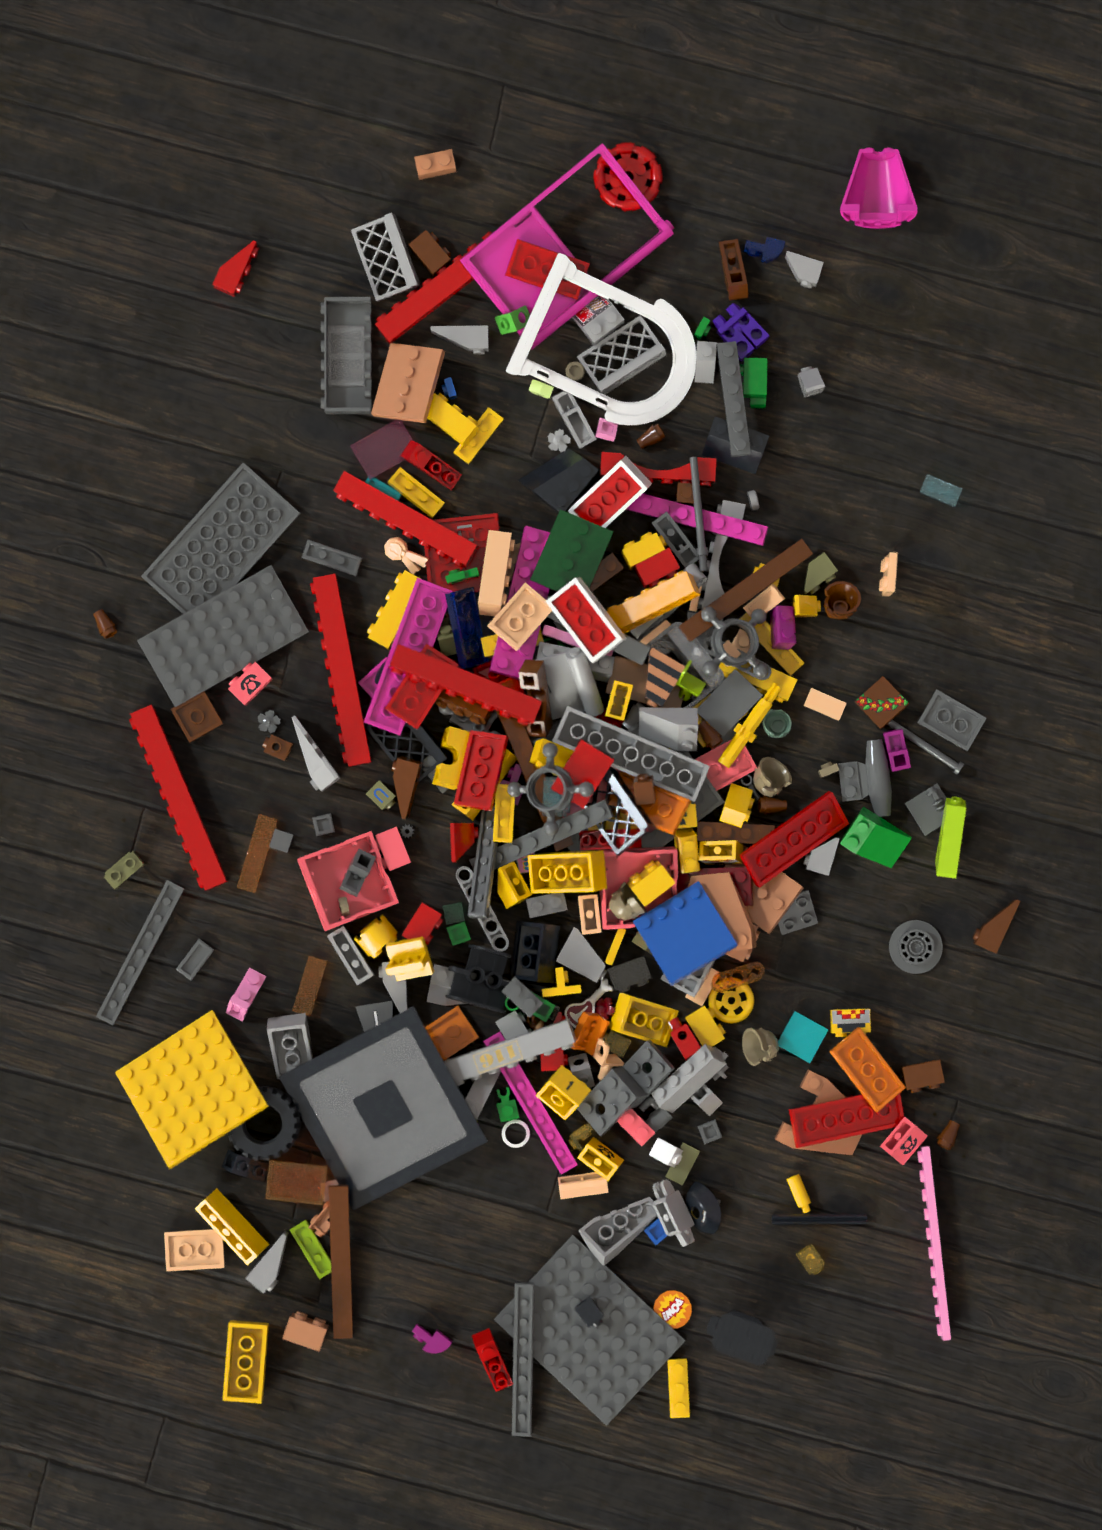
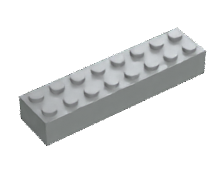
M570 706L566 707L552 742L574 751L580 740L583 739L612 757L614 761L611 767L635 777L640 774L654 775L656 786L694 802L710 768L707 764Z

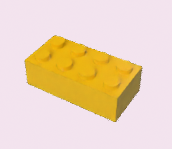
M604 850L548 852L528 855L531 894L595 892L607 889Z
M230 1320L223 1401L262 1403L269 1323Z

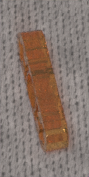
M752 962L718 973L713 976L711 987L715 992L721 993L759 981L765 973V968L759 962ZM753 968L760 970L758 975L755 973L749 974V979H747V973L752 972ZM740 973L743 976V980L737 982L733 979L732 975ZM727 975L729 976V981L724 982L722 987L719 984L716 985L718 979L720 981H725L727 979Z

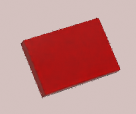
M581 739L563 769L570 774L574 785H580L582 782L588 781L593 784L595 791L614 759ZM557 777L551 789L563 796V783ZM574 793L571 802L584 809L591 796L584 797L580 793Z

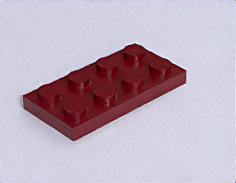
M746 867L701 868L699 871L681 873L678 869L676 888L677 894L688 888L691 876L730 872L744 906H753V881Z

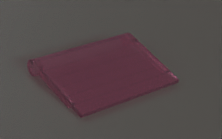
M396 419L350 445L371 480L405 460L400 455L412 438L403 425L402 420Z

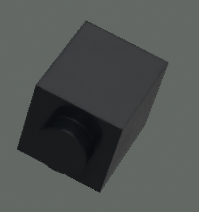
M590 1296L574 1307V1310L588 1328L591 1326L595 1328L603 1322L601 1318L604 1317V1314Z

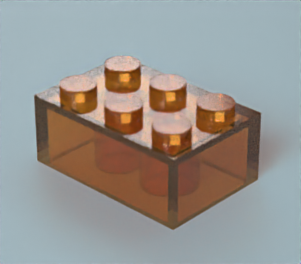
M277 1159L269 1160L265 1199L324 1205L328 1165Z

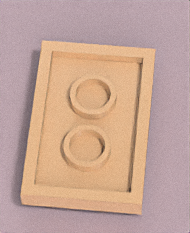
M890 552L883 561L881 560L880 572H884L879 582V591H882V596H891L895 592L898 553Z
M524 583L488 624V627L518 651L552 612V609L541 595Z
M214 1229L164 1232L166 1271L225 1267L223 1239Z

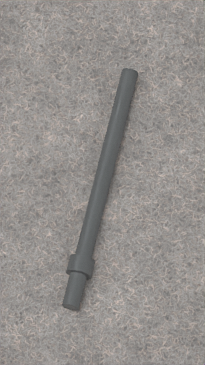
M690 457L698 543L696 553L697 557H699L700 572L708 571L706 557L708 556V548L705 546L697 457Z

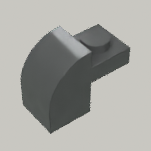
M358 849L348 866L339 889L357 897L365 878L370 873L376 856Z

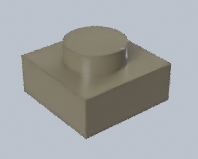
M831 762L821 765V770L818 773L820 778L839 771L837 763L832 765Z

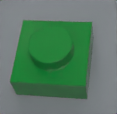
M703 317L694 337L701 340L702 336L706 337L711 329L709 319Z
M465 921L447 927L453 946L471 940Z

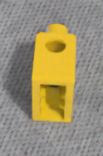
M614 680L605 716L624 721L633 685Z

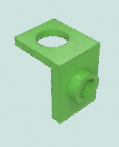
M525 305L510 313L498 315L494 318L501 335L524 328L530 314ZM520 312L525 315L524 323H521L518 319Z

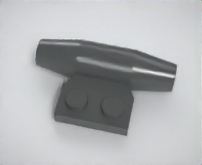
M882 739L870 740L866 744L865 764L858 761L838 764L842 802L862 800L869 795L876 815L879 817L891 816L892 788L889 762Z

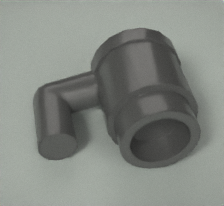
M649 1096L638 1107L643 1112L650 1105L655 1109L645 1122L656 1132L671 1120L673 1116L668 1111L659 1108L654 1098Z

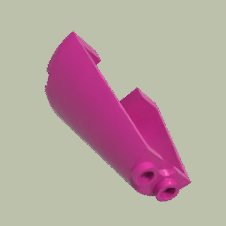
M874 148L859 150L840 207L841 216L846 221H855V225L860 227L881 229L900 226L902 221L906 220L909 222L916 216L917 205L898 149L884 148L882 152H876Z

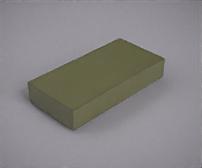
M684 1142L680 1147L683 1150L681 1161L675 1168L670 1166L665 1176L682 1186L700 1153L699 1150Z

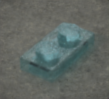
M927 474L919 493L955 507L962 488Z

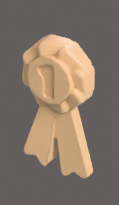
M400 537L390 538L384 546L385 554L391 560H402L413 575L421 569L420 566L426 567V562L429 560L427 557L409 551L407 543Z

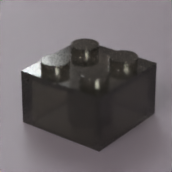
M644 956L607 969L614 990H619L620 993L631 990L630 986L637 984L638 987L649 983L648 979L652 978Z

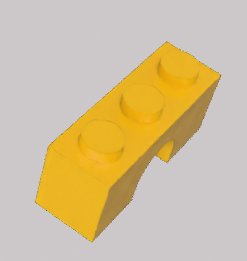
M451 726L444 729L441 748L448 749L452 753L453 761L451 765L441 763L436 766L432 784L452 790L457 789L470 734L469 731Z

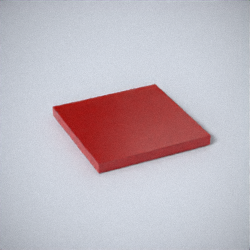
M498 513L433 520L456 534L461 531V536L467 540L473 538L471 542L478 545L479 548L468 566L463 564L460 567L452 562V557L446 555L444 558L435 553L436 548L432 546L429 549L424 547L425 557L429 559L426 562L428 582L453 591L452 595L480 592L489 530L500 531ZM472 524V527L457 529V526ZM478 568L480 576L451 585L447 584L445 576L449 575V571L460 569L461 572Z

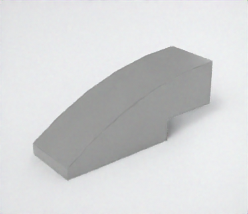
M563 390L551 397L579 448L597 440L572 394Z

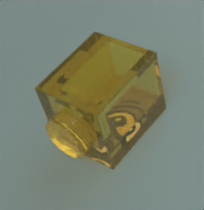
M812 1243L796 1253V1256L809 1275L812 1273L816 1275L824 1269L823 1265H825V1262Z

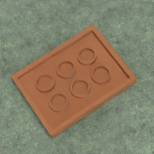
M390 343L371 414L375 417L426 423L445 355L444 350Z
M743 845L744 852L746 849H748V847H746L745 845ZM744 863L726 864L724 868L745 867ZM783 872L761 887H757L753 881V906H745L751 921L770 935L803 890V887Z

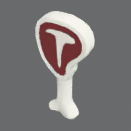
M603 978L600 987L591 997L582 1003H572L564 1010L565 1019H570L571 1025L576 1028L578 1019L583 1012L595 1013V1003L605 992L614 991L613 987L609 985L608 979Z

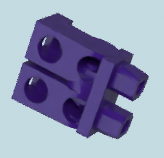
M733 303L726 309L732 318L726 321L720 314L713 320V324L717 329V334L724 342L736 341L738 359L742 362L744 358H747L754 352V349H758L769 339V334L744 308L741 309Z

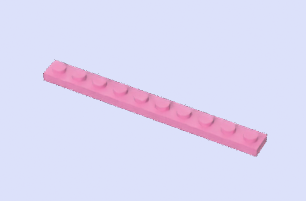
M920 1146L917 1156L918 1162H922L923 1170H920L919 1173L920 1181L924 1182L925 1187L922 1190V1199L926 1201L927 1209H924V1218L929 1223V1228H926L927 1240L930 1239L931 1247H928L929 1259H933L930 1273L931 1278H935V1286H932L933 1297H937L938 1305H934L935 1315L939 1317L940 1324H937V1334L944 1341L951 1340L931 1155L929 1146Z

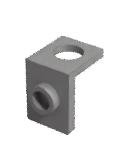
M583 1053L568 1057L572 1074L580 1081H583L588 1088L594 1087L595 1084L587 1054ZM576 1060H584L583 1064L574 1065Z

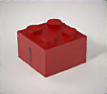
M667 548L636 564L634 569L643 587L652 589L661 580L673 578L679 572L680 567L670 548Z
M422 902L402 936L407 939L424 937L425 944L428 946L434 937L431 935L434 928L438 930L444 921L441 918L443 914Z

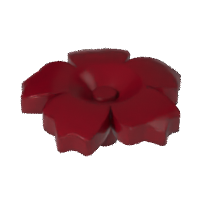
M609 997L598 999L596 1002L598 1007H595V1013L609 1020V1015L615 1013V1007L611 1006L613 1004L612 999Z

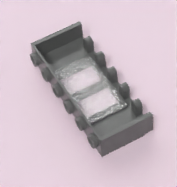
M324 297V302H321V314H324V321H321V333H324V340H321V352H324V359H321V371H324V378H321V390H324V397H321V409H324L326 414H371V297Z

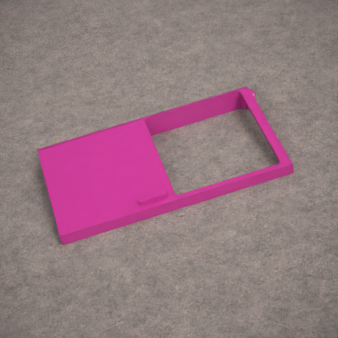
M603 143L460 259V262L502 314L510 313L526 305L531 315L542 290L540 287L505 276L517 239L575 258L538 212L535 205L598 153L659 229V232L607 274L601 281L612 285L674 234L672 231L674 229L673 225L668 220L664 221L661 219ZM581 288L578 300L555 293L531 350L599 295L584 288ZM522 312L519 313L518 319L521 323H524L525 315ZM524 328L516 331L520 337L523 333Z

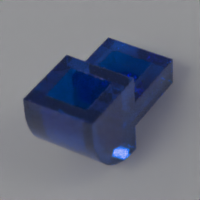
M767 237L765 244L746 240L744 251L750 256L758 257L762 255L761 263H769L781 255L785 241Z

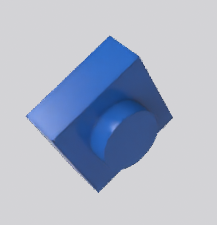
M451 377L444 379L445 384L441 385L444 396L448 395L450 400L457 398Z
M659 1218L644 1229V1232L655 1245L668 1236Z

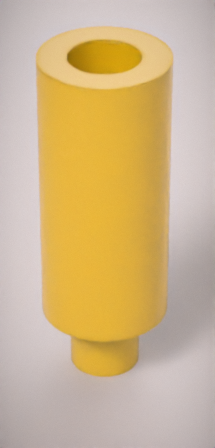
M800 1174L787 1178L798 1208L802 1207L804 1213L811 1211L809 1207L811 1201Z

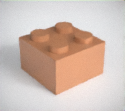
M300 1311L292 1313L283 1339L320 1351L329 1325L325 1324L326 1321L321 1318L315 1317L314 1320L307 1318L308 1314Z

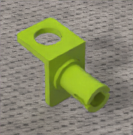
M689 660L676 685L682 688L678 696L681 699L685 695L684 701L689 700L691 694L699 697L706 685L705 682L687 672L692 663L691 660Z

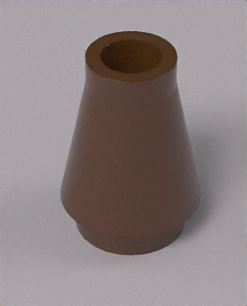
M656 424L655 426L652 425L636 441L644 449L663 441L666 435L659 424Z
M103 609L93 614L100 636L108 639L117 634L116 624L107 616Z
M705 720L698 725V730L706 747L712 750L723 742L722 735Z
M768 796L759 797L758 812L763 813V815L787 810L786 800Z
M950 1120L937 1137L938 1141L936 1144L946 1150H951L955 1145L960 1124Z

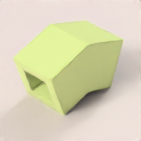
M533 379L529 391L544 398H550L554 387Z

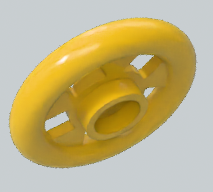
M729 977L718 981L709 993L708 1003L718 1020L733 1024L743 1021L750 1015L754 1006V995L746 982L738 978ZM735 985L736 991H727V986ZM718 992L724 993L722 1001L716 1000ZM744 992L747 1000L741 1002L739 993ZM729 997L735 998L734 1004L728 1003ZM722 1006L729 1010L726 1015L719 1010ZM741 1006L743 1011L736 1015L734 1010Z

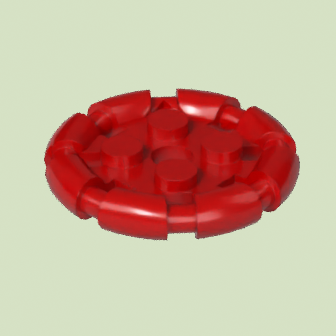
M620 143L611 150L607 149L613 157L620 154L621 158L617 160L618 164L625 173L629 172L633 175V183L647 201L651 203L660 191L658 190L659 185L662 184V169L655 160L656 156L646 147L634 145L635 143ZM632 153L639 154L637 160L630 158ZM600 156L597 161V169L594 170V185L599 190L601 199L609 206L621 208L622 211L641 209L639 203L603 157ZM649 163L651 169L646 171L644 165ZM605 167L610 168L609 174L604 173ZM647 180L652 181L651 187L645 186ZM610 183L613 189L607 191L605 185ZM618 195L626 197L625 200H618Z

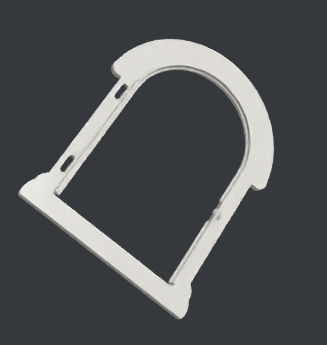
M558 253L506 368V372L512 375L534 376L606 410L604 417L608 422L620 425H640L662 418L676 408L691 387L695 375L696 347L693 335L685 319L665 300L658 299L654 305H651L577 270L575 264L566 255ZM562 278L601 297L610 298L616 304L624 305L625 308L652 320L665 332L671 344L673 364L667 382L655 395L638 402L618 401L527 359ZM539 370L547 374L549 377L547 378L541 374H537V371ZM596 398L607 402V405L596 401Z

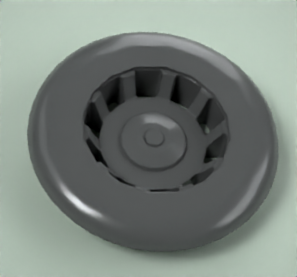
M920 920L907 921L898 926L889 942L890 956L895 965L901 970L912 974H921L931 970L940 960L943 950L942 939L938 931L929 923ZM915 932V936H911L910 933ZM902 944H905L904 949H901ZM910 957H911V958H914V961H913V962H912V961H909V958H910Z

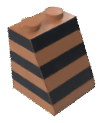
M651 648L649 653L644 700L647 701L646 705L650 708H663L685 666L654 648Z

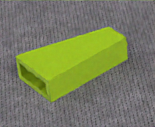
M959 797L946 798L935 859L937 876L956 878L966 813V802Z

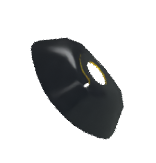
M695 1182L687 1192V1209L695 1224L694 1226L699 1231L714 1234L721 1222L719 1203L707 1187L699 1182ZM693 1207L698 1208L700 1212L699 1218L694 1217L692 1213Z

